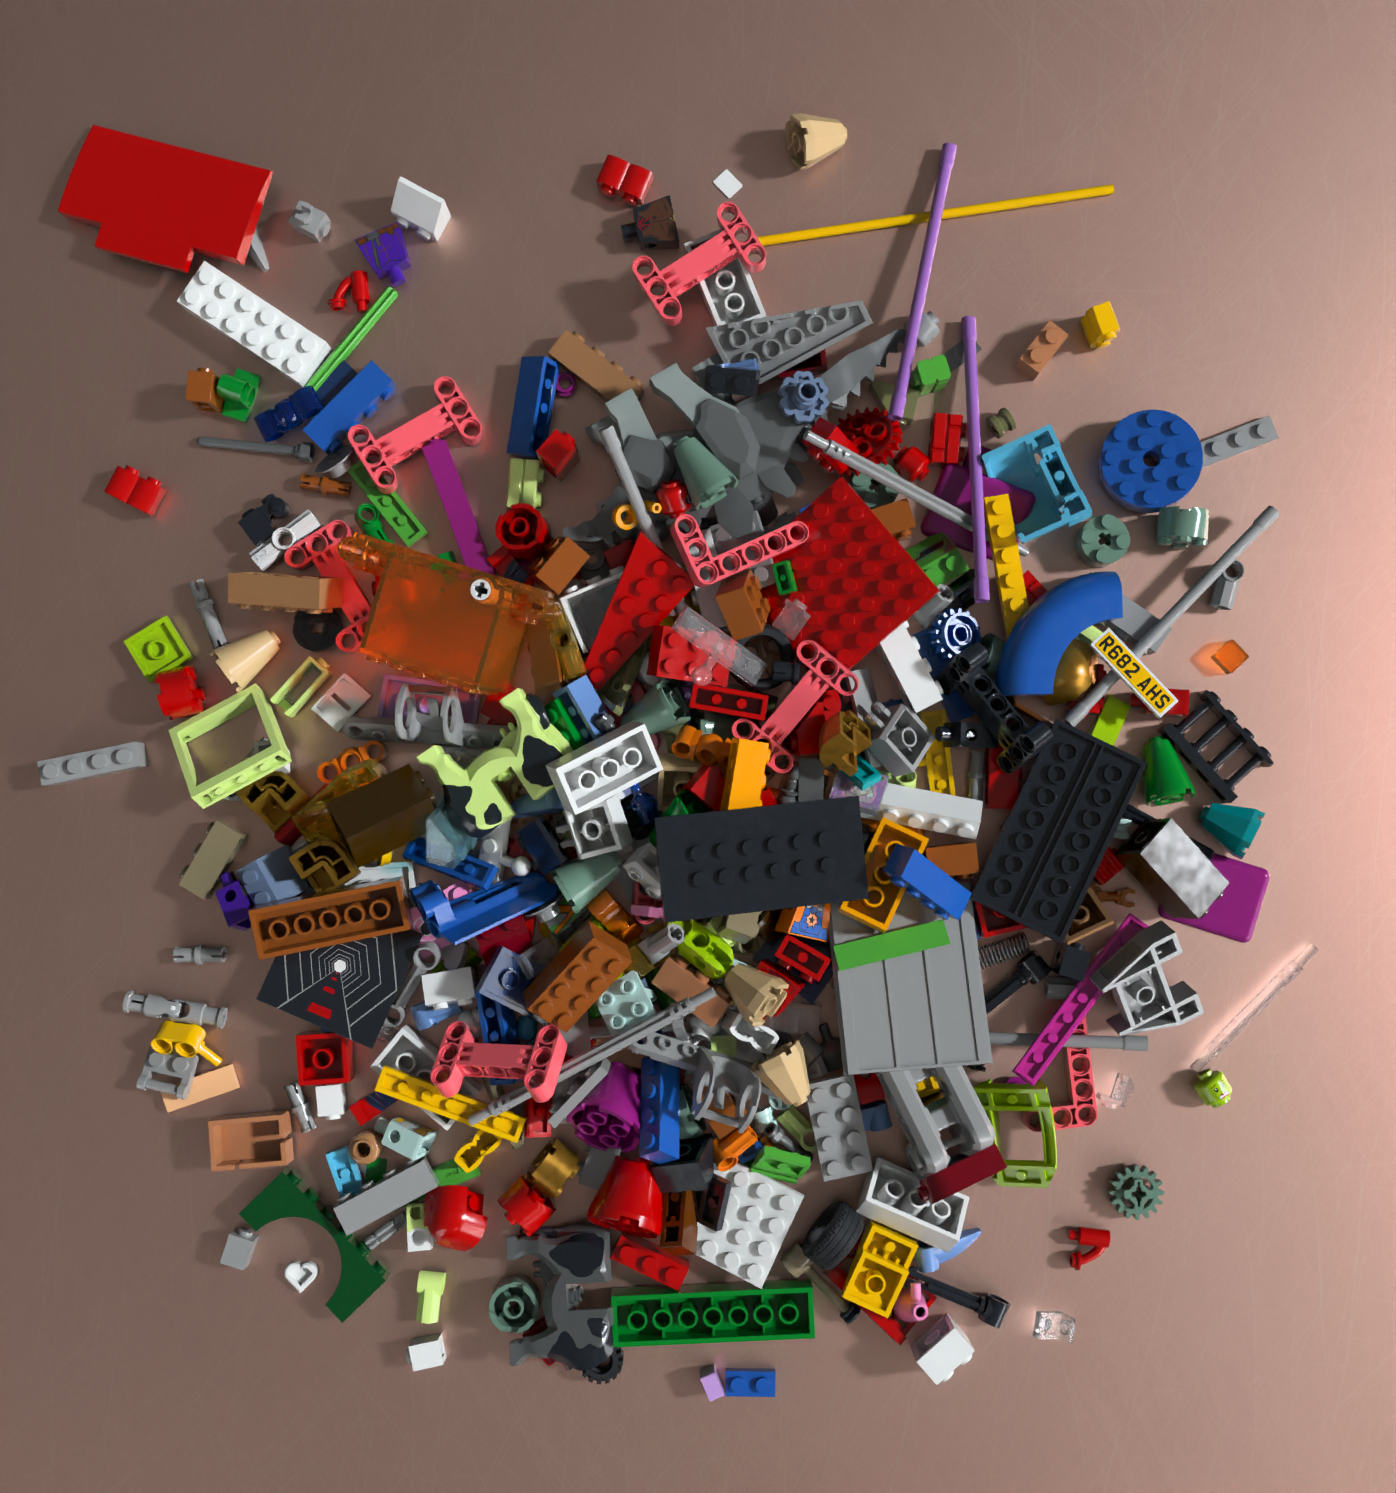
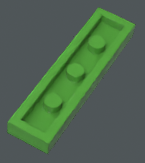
M368 458L367 462L373 464ZM360 460L351 466L347 471L348 474L408 548L428 534L395 491L391 494H383L376 488ZM384 477L379 481L383 485L389 484Z

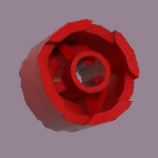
M525 503L511 505V509L507 510L503 516L500 514L495 525L497 538L503 547L518 559L529 560L537 556L540 558L546 552L544 549L545 545L552 538L550 525L532 505Z
M194 665L157 672L155 675V684L160 683L161 693L157 695V699L164 716H169L170 720L203 712L202 701L206 700V693L203 686L199 687L198 673Z
M523 1175L497 1199V1202L507 1211L504 1214L506 1219L512 1225L518 1223L524 1233L530 1237L556 1211V1207L550 1197L545 1198L536 1187L524 1179L525 1175Z

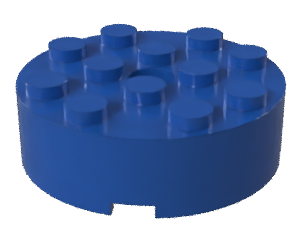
M1143 410L1123 418L1109 432L1099 456V476L1108 495L1122 507L1139 513H1157L1161 508L1172 507L1181 502L1194 487L1202 470L1203 451L1196 432L1181 417L1163 410ZM1152 457L1156 466L1149 467L1145 465L1143 459Z

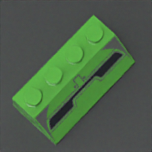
M944 532L932 535L906 550L936 586L940 583L945 585L969 570L958 548Z

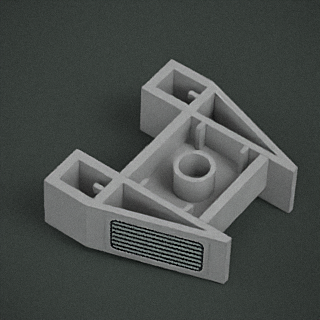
M1162 920L1139 931L1089 977L1103 993L1110 989L1112 990L1120 1013L1106 1019V1022L1119 1036L1182 1025L1204 1014L1197 992L1188 984L1181 981L1171 987L1168 986L1161 964L1183 952L1176 932Z

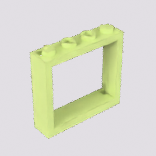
M256 683L168 730L190 796L203 809L292 762L269 699ZM257 706L272 746L200 784L186 743Z

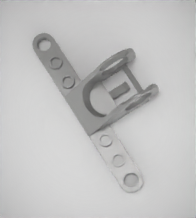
M402 683L395 707V718H360V716H350L343 727L344 733L356 740L485 749L499 746L503 739L499 730L504 728L509 733L510 729L508 726L464 723L457 688L453 686L408 685V683ZM414 694L444 696L441 709L438 699L427 698L430 713H419ZM405 700L407 701V719H403ZM450 703L452 708V715L448 714ZM353 726L359 727V728H360L359 731H358V729L355 730V728H353Z
M656 1032L642 1038L643 1045L635 1042L628 1046L632 1053L649 1056L650 1059L695 1072L691 1114L695 1115L694 1119L700 1120L701 1117L736 1127L738 1132L743 1134L756 1113L761 1093L778 1098L761 1082L758 1075L752 1070V1062ZM707 1086L706 1095L701 1102L703 1088ZM750 1090H753L750 1107L746 1115L744 1116V1108ZM725 1092L736 1095L735 1118L708 1110L712 1098L713 1107L723 1110Z

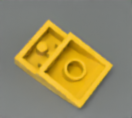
M870 1219L853 1259L841 1296L888 1318L909 1274L908 1268L918 1248L916 1240Z

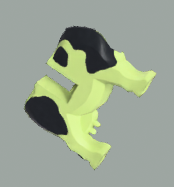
M521 688L515 689L499 701L504 708L514 715L517 726L515 727L511 722L508 723L509 733L504 728H501L499 731L503 739L499 746L484 750L466 768L457 764L449 754L444 753L440 745H434L416 757L419 763L429 765L434 769L437 779L443 787L449 821L456 829L474 838L482 839L500 824H504L517 815L495 781H504L505 783L517 775L531 798L539 800L555 789L545 765L573 751L569 742L550 723L542 701L531 693L526 695Z

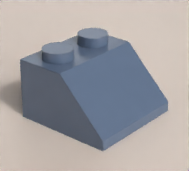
M289 844L254 860L236 871L254 906L295 898L305 892L308 886L312 887L307 878L301 879L290 862L289 857L294 853Z

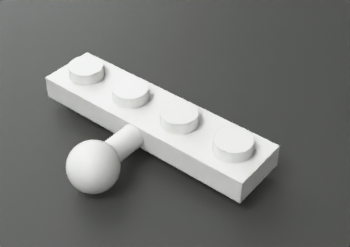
M511 819L504 824H500L490 834L483 837L481 841L479 859L496 865L498 868L490 886L503 881L505 866L510 867L517 876H525L531 870V863L528 858L524 856L516 858L506 856Z

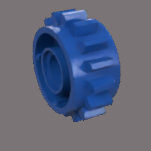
M961 608L944 610V613L937 615L938 620L932 622L933 627L930 631L931 644L935 648V653L942 655L943 660L949 659L951 661L957 654L972 644L980 642V626H978L976 618L969 615V611L962 612Z

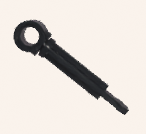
M1032 950L1031 953L1026 954L1017 962L1016 966L1020 971L1018 969L1014 971L1012 976L984 997L986 1014L990 1013L1023 985L1028 984L1027 980L1034 985L1051 972L1052 969L1036 950Z
M914 1265L908 1268L911 1276L925 1283L912 1278H906L904 1285L907 1289H910V1283H921V1290L974 1310L978 1314V1318L983 1322L996 1328H1002L1011 1306L1007 1300L991 1293L984 1297L981 1295L977 1296L917 1272L918 1267Z

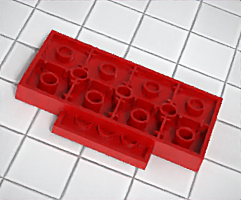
M93 125L73 166L58 212L67 219L100 227L94 246L102 251L188 273L194 253L244 266L273 172Z

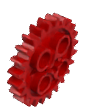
M866 407L863 413L856 409L855 415L852 416L850 413H847V419H838L840 424L836 426L859 450L858 455L877 465L880 463L887 465L886 458L895 457L892 451L900 450L898 444L902 443L901 435L903 433L898 421L888 418L886 409L879 412L878 407H875L870 412L869 408ZM850 466L845 470L847 476L851 475L853 471H855L856 476H859L861 473Z

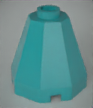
M1212 803L1210 807L1204 806L1198 819L1202 821L1201 827L1231 855L1242 859L1246 854L1242 851L1245 848L1249 849L1265 813L1252 808Z

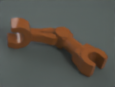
M1092 880L1090 887L1100 902H1115L1128 908L1135 906L1134 902H1126L1125 896L1128 893L1135 894L1136 890L1126 887L1115 890V892H1105Z

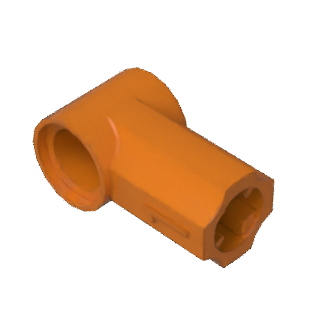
M748 1125L743 1134L738 1132V1128H735L726 1137L713 1140V1160L719 1171L723 1172L733 1168L738 1162L737 1157L758 1140L756 1132L750 1125Z

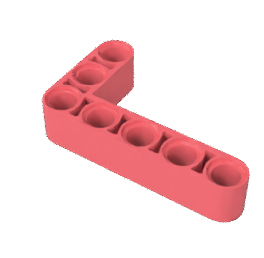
M688 514L680 515L670 526L671 536L691 580L696 586L701 588L713 585L791 550L805 542L809 536L806 524L795 521L716 557H712L694 517ZM678 523H686L689 527V533L684 534L680 532ZM791 529L798 531L799 540H794L791 537ZM768 539L776 541L777 550L769 548ZM693 545L699 549V557H693L689 553V546ZM746 549L753 550L755 553L754 560H749L746 557ZM723 559H729L732 562L733 568L731 571L723 567ZM700 569L708 570L710 573L709 581H705L700 577Z
M1086 1016L1073 1033L1078 1032L1079 1035H1088ZM1062 1047L1068 1101L1051 1103L1053 1118L1056 1111H1064L1063 1119L1054 1121L1055 1130L1090 1126L1097 1119L1090 1049ZM1081 1057L1083 1061L1081 1067L1073 1069V1060ZM1084 1082L1086 1085L1085 1090L1080 1094H1076V1085ZM1083 1107H1088V1115L1085 1118H1079V1110ZM1022 1111L1021 1120L1024 1125L1033 1132H1042L1040 1118L1035 1124L1029 1123L1030 1115L1038 1113V1111Z

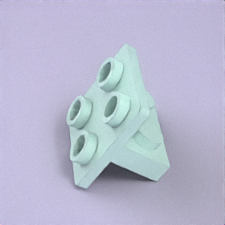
M634 970L614 981L595 1001L612 1037L657 1013L652 1004L657 999L654 991L644 988L638 973Z

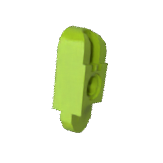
M693 919L690 921L669 922L667 924L680 925L685 931V940L676 946L679 949L678 953L706 976L712 979L724 978L725 974L732 967L734 958L733 950L728 944ZM693 943H698L702 947H697Z

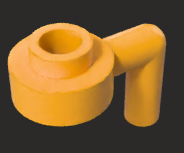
M650 500L643 501L647 511L659 513L662 509L659 503ZM619 504L613 510L612 520L618 528L630 530L638 524L630 504ZM625 511L627 517L625 520H621V513Z

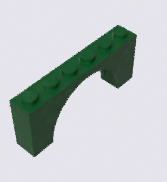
M287 1167L239 1215L255 1232L267 1223L285 1217L309 1219L318 1223L329 1232L338 1246L342 1269L337 1289L325 1305L343 1323L387 1280L390 1275L389 1269L382 1260H377L371 1254V1250L365 1242H359L354 1236V1232L346 1235L333 1208L329 1205L325 1206L319 1199L318 1192L312 1187L308 1188L302 1182L303 1178L298 1171Z

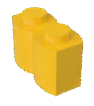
M1110 301L1091 307L1086 311V315L1080 319L1090 348L1096 347L1099 350L1111 344L1110 341L1117 337L1116 334L1120 331Z
M478 1129L473 1138L466 1140L459 1147L454 1161L466 1173L471 1172L480 1165L484 1155L493 1152L499 1146L502 1137Z

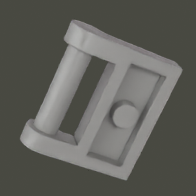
M150 1045L142 1073L137 1080V1089L143 1091L151 1089L176 1095V1098L186 1100L200 1056L195 1055L192 1058H186L179 1055L175 1050H172L169 1054H160ZM153 1072L182 1078L180 1085H175L151 1078Z

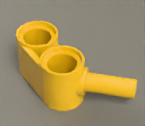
M164 1021L151 1041V1047L160 1054H169L175 1047L179 1055L192 1058L198 1053L215 1067L222 1061L221 1057L205 1046L203 1040L206 1033L202 1027L195 1024Z

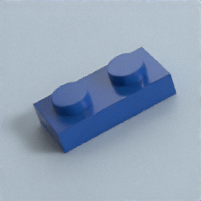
M726 1368L725 1396L775 1397V1369Z

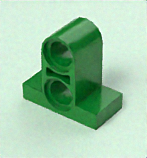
M236 368L234 377L222 374L217 385V394L225 401L221 414L247 424L262 377Z

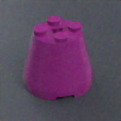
M611 1062L608 1074L567 1115V1122L571 1123L575 1129L574 1135L584 1143L602 1151H607L608 1148L621 1149L623 1153L634 1150L640 1141L641 1074L625 1068L620 1062Z

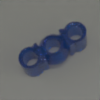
M309 385L298 389L288 399L278 402L274 409L269 408L267 411L255 416L254 421L264 441L271 442L289 432V429L302 424L304 419H310L318 415L324 407L314 387Z

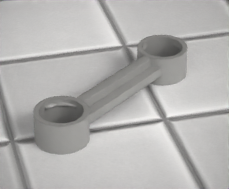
M425 941L415 951L413 955L414 964L401 984L391 1006L399 1011L401 1018L392 1019L387 1015L383 1024L386 1027L394 1028L402 1023L407 1014L406 1005L421 982V975H425L427 970L433 969L439 962L442 953L436 943ZM426 949L431 951L435 955V961L427 962L423 960L420 956V950Z

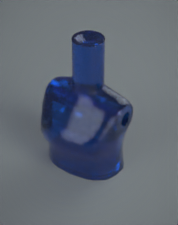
M639 783L630 786L629 788L633 795L630 807L637 815L640 825H646L653 822L654 817H660L657 799L648 792H642Z

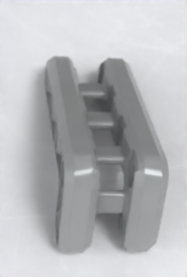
M962 1066L876 1073L909 1140L905 1154L916 1175L928 1177L947 1168L950 1156L947 1155L946 1150L957 1145L961 1154L969 1156L992 1146L996 1137L994 1128ZM932 1076L934 1081L938 1082L946 1098L944 1100L946 1105L929 1112L924 1107L916 1091L917 1087L915 1084ZM950 1126L949 1133H952L953 1138L942 1143L939 1131Z

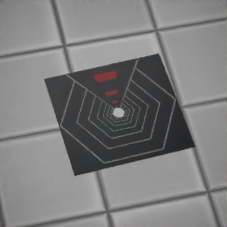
M308 886L303 896L315 894L316 891ZM410 929L277 956L270 967L256 1000L373 1049L423 934Z

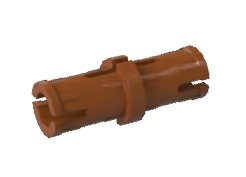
M304 473L300 477V481H304L299 483L300 489L321 492V495L326 496L334 494L346 498L350 497L351 490L348 489L352 488L351 482L332 480L329 476H323L322 478Z

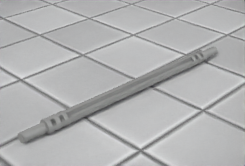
M809 430L804 433L803 439L823 449L824 454L837 459L839 462L852 467L972 532V516L858 455L832 439L826 440ZM985 523V539L989 541L987 525ZM1018 543L1019 555L1026 557L1029 554V549Z
M711 987L692 998L688 996L564 1062L557 1083L695 1011V1007L717 996L714 988ZM523 1084L489 1102L487 1107L468 1116V1121L473 1126L492 1115L497 1116L532 1096Z

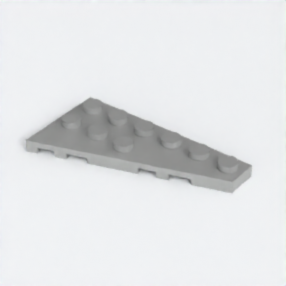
M858 300L707 327L706 330L723 363L729 362L732 364L756 358L760 369V385L869 326L873 321L863 301Z

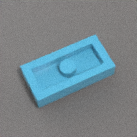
M349 1144L328 1151L325 1154L340 1197L348 1192H351L352 1195L360 1192V1186L364 1184L357 1163L349 1155Z

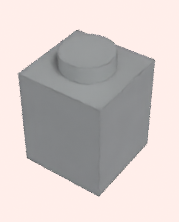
M235 1228L228 1236L220 1263L243 1271L251 1262L259 1235L253 1234V1231L249 1228Z

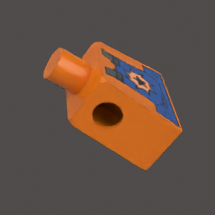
M831 903L782 909L775 931L828 942Z

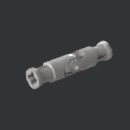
M130 990L126 993L123 1001V1012L125 1013L130 1011L140 1012L148 1017H167L172 1021L199 1026L209 1024L217 1026L218 1029H223L227 1020V1007H222L221 1009L207 1007V1004L181 999L167 1001L162 996L153 994L148 996L138 995ZM183 1004L189 1005L190 1012L188 1015L180 1018L184 1013Z

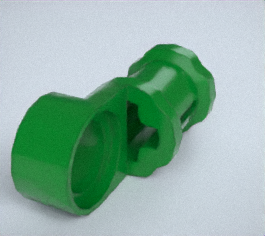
M364 503L355 512L354 519L361 529L362 535L368 538L374 547L373 552L375 555H379L390 549L394 542L389 540L382 530L383 525L378 519V509L370 503ZM361 511L370 512L373 520L367 521L363 519Z

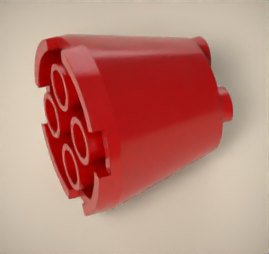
M616 1155L588 1208L586 1219L606 1229L612 1228L626 1232L627 1235L652 1239L660 1236L662 1230V1193H660L651 1168L652 1165H649V1161L635 1157L633 1162L629 1161L626 1157Z

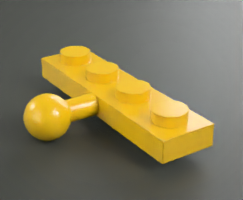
M945 709L920 712L921 721L934 736L936 728L943 726L947 722ZM935 738L925 757L922 758L917 767L926 766L929 791L956 796L950 748H945L943 742L937 741Z

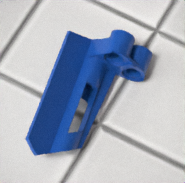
M529 872L525 876L516 875L489 886L487 891L480 889L452 901L444 897L439 884H434L432 880L411 888L410 894L431 934L438 939L443 937L448 942L457 945L557 898L559 887L557 884L547 883L545 877L541 874Z

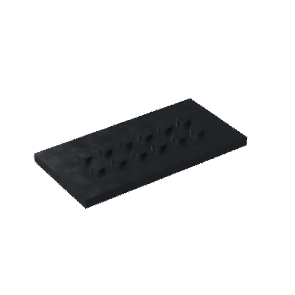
M1056 718L1050 728L1053 739L1038 753L973 888L970 899L1062 944L1148 762Z
M859 796L653 818L663 920L665 923L869 899Z

